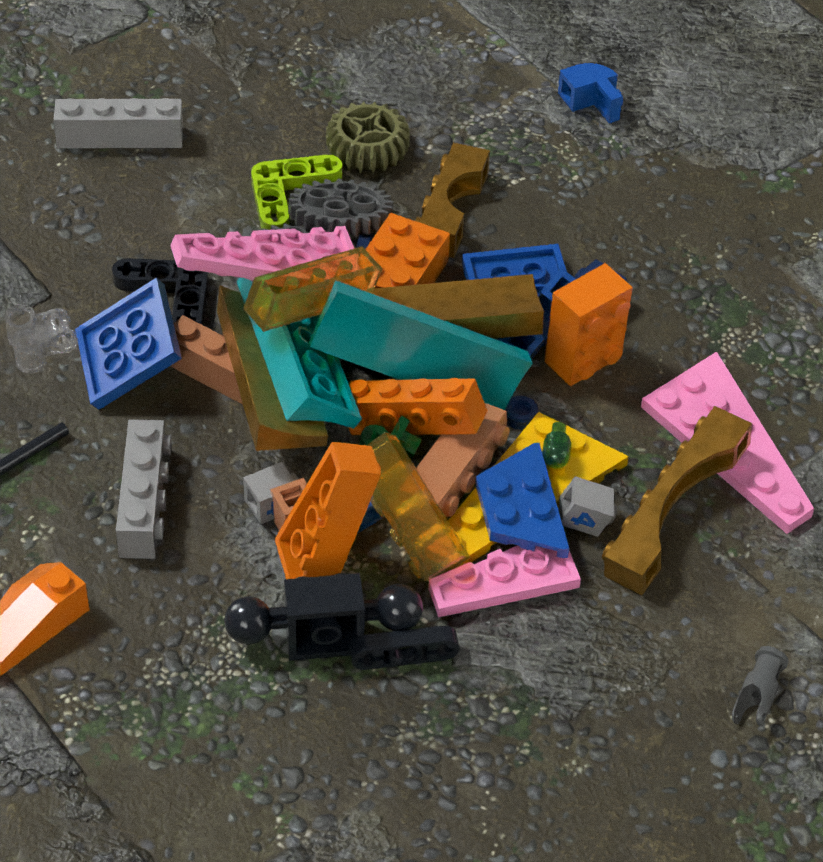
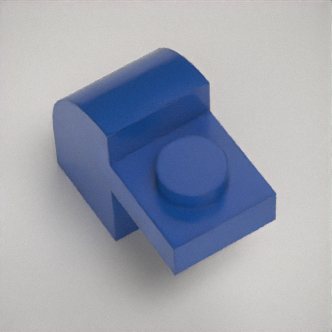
M594 63L578 64L560 70L558 94L572 112L594 105L608 123L620 120L623 96L620 90L616 88L618 77L616 72L606 66Z

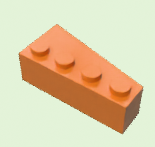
M331 442L275 537V543L286 579H295L302 576H331L342 572L381 476V467L376 460L372 446Z

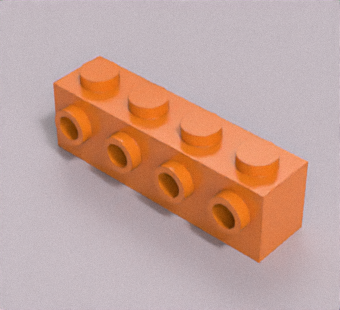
M360 379L349 382L351 392L362 417V420L354 429L348 427L351 435H361L363 429L369 425L383 426L391 434L401 416L410 420L406 431L413 435L476 434L488 411L475 379Z

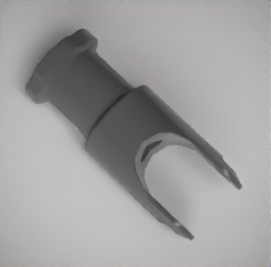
M762 646L756 651V664L753 671L747 674L732 711L734 724H739L746 709L750 706L758 705L756 722L758 726L764 725L779 688L777 682L779 675L787 668L789 663L785 653L770 646Z

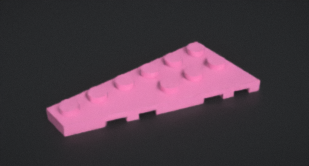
M336 226L334 232H325L322 227L312 228L310 233H301L296 229L253 231L251 236H241L237 231L227 232L226 237L216 238L210 233L177 234L170 245L177 267L188 271L197 270L215 273L219 276H234L246 278L253 282L264 281L276 283L284 287L306 288L314 292H331L335 280L361 290L371 289L345 226Z
M717 352L642 398L641 408L681 443L684 440L689 441L698 420L702 416L707 417L714 406L751 422V443L733 469L717 474L786 534L812 517L813 505Z

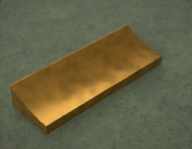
M533 274L363 290L493 339L543 334L544 311L539 301Z
M220 285L217 314L256 451L326 446L328 434L324 421H286L241 293Z

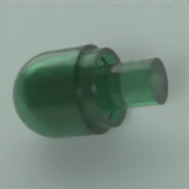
M562 422L553 423L552 431L546 435L543 441L542 454L545 464L555 469L564 467L569 462L572 443L570 437L566 434V425Z

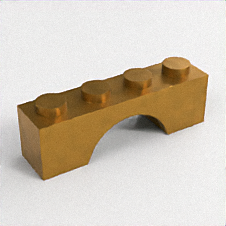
M454 142L449 154H443L440 164V175H434L431 185V196H425L422 206L423 215L422 217L417 216L415 220L450 233V258H454L463 237L464 213L456 209L451 203L461 197L481 193L489 173L490 150Z

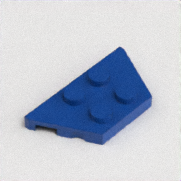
M540 443L531 444L476 476V489L490 541L506 545L515 544L522 549L535 551L536 546L557 551L556 557L568 558L569 545Z

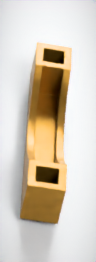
M717 406L713 407L707 417L702 416L698 420L693 436L689 441L684 440L681 443L676 459L671 466L667 464L662 469L655 488L645 492L634 516L629 515L626 518L619 537L616 541L611 540L606 545L602 554L605 577L640 595L644 594L661 570V544L659 536L663 522L670 509L687 490L698 482L716 473L734 468L751 443V422Z

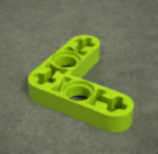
M318 155L264 161L254 165L251 170V179L261 229L271 230L272 225L283 228L285 223L290 226L288 205L284 191L294 190L295 188L302 189V184L312 186L313 181L324 183L325 179L331 182L342 179V161L334 155ZM302 171L305 174L302 176H292L289 173ZM266 196H275L278 198L276 201L267 202L263 200V198ZM271 214H276L277 222H273Z

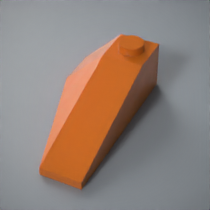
M62 562L38 565L12 584L0 600V676L89 611L86 583Z

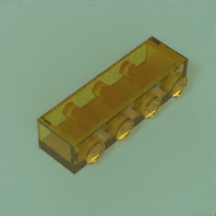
M361 246L254 278L243 309L265 332L321 314L335 280L372 294L383 268Z
M384 433L366 445L372 446L376 460L381 467V476L373 493V498H371V503L376 512L381 517L385 516L392 528L389 529V533L394 542L401 548L404 546L411 558L408 560V564L413 573L419 579L423 578L424 581H429L454 569L469 559V554L396 435Z

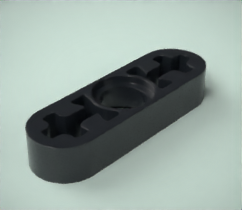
M435 626L361 635L350 642L349 651L352 665L355 668L370 670L449 660L459 653L460 646L457 632L454 628L450 626ZM411 646V647H409V648L399 649V648H402V647Z

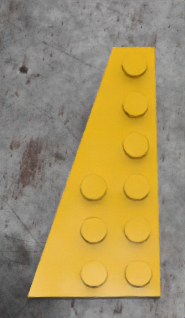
M538 412L495 463L496 465L533 443H540L557 507L559 508L560 495L575 476L600 483L609 472L614 469L619 471L626 467L629 456ZM476 488L426 546V557L451 570L468 562L472 563L488 553L490 547L497 543L489 539Z

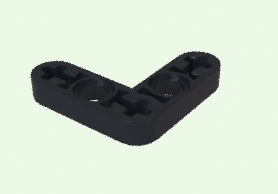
M126 258L118 260L113 264V284L116 288L123 291H136L154 279L152 276L156 273L168 274L167 278L160 279V281L165 285L166 293H175L172 310L173 323L184 315L203 325L208 290V272L188 271L179 268L175 260ZM191 276H195V285H189ZM190 297L198 300L197 303L192 305L181 302Z

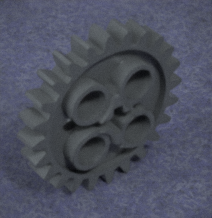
M325 179L324 183L313 181L312 186L302 184V189L295 188L294 193H290L288 214H290L291 220H295L296 225H304V230L322 227L325 232H334L336 226H345L348 233L358 237V232L369 235L370 229L378 231L388 215L393 213L394 201H391V195H386L385 190H377L376 185L366 187V182L356 184L352 179L348 182L341 179L331 182Z

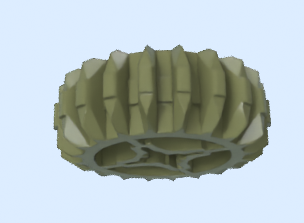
M362 101L361 105L356 106L350 103L348 109L340 107L339 113L332 114V119L328 122L326 128V145L331 155L337 156L342 161V165H347L348 170L358 168L360 173L363 170H371L374 173L375 169L380 168L386 171L388 165L396 166L398 160H404V155L408 152V147L410 146L409 124L405 121V116L398 114V109L389 110L388 104L378 106L376 101L373 104H365Z

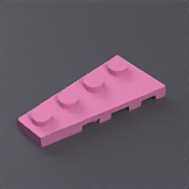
M515 546L503 552L501 549L487 554V559L476 564L468 562L429 580L428 589L439 618L580 588L581 578L570 551L568 558L556 557L557 551L536 546L535 551Z

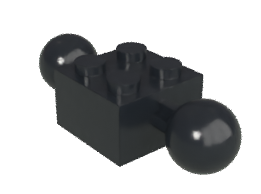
M338 573L319 577L302 576L295 579H284L285 607L269 608L259 598L252 596L241 597L232 602L228 607L224 617V624L229 636L236 642L245 645L261 642L268 636L271 629L286 628L289 661L350 656L349 644L356 637L364 635L365 621L379 620L385 628L391 631L409 630L421 619L423 603L417 591L405 584L390 585L380 592L377 599L363 600L360 573Z

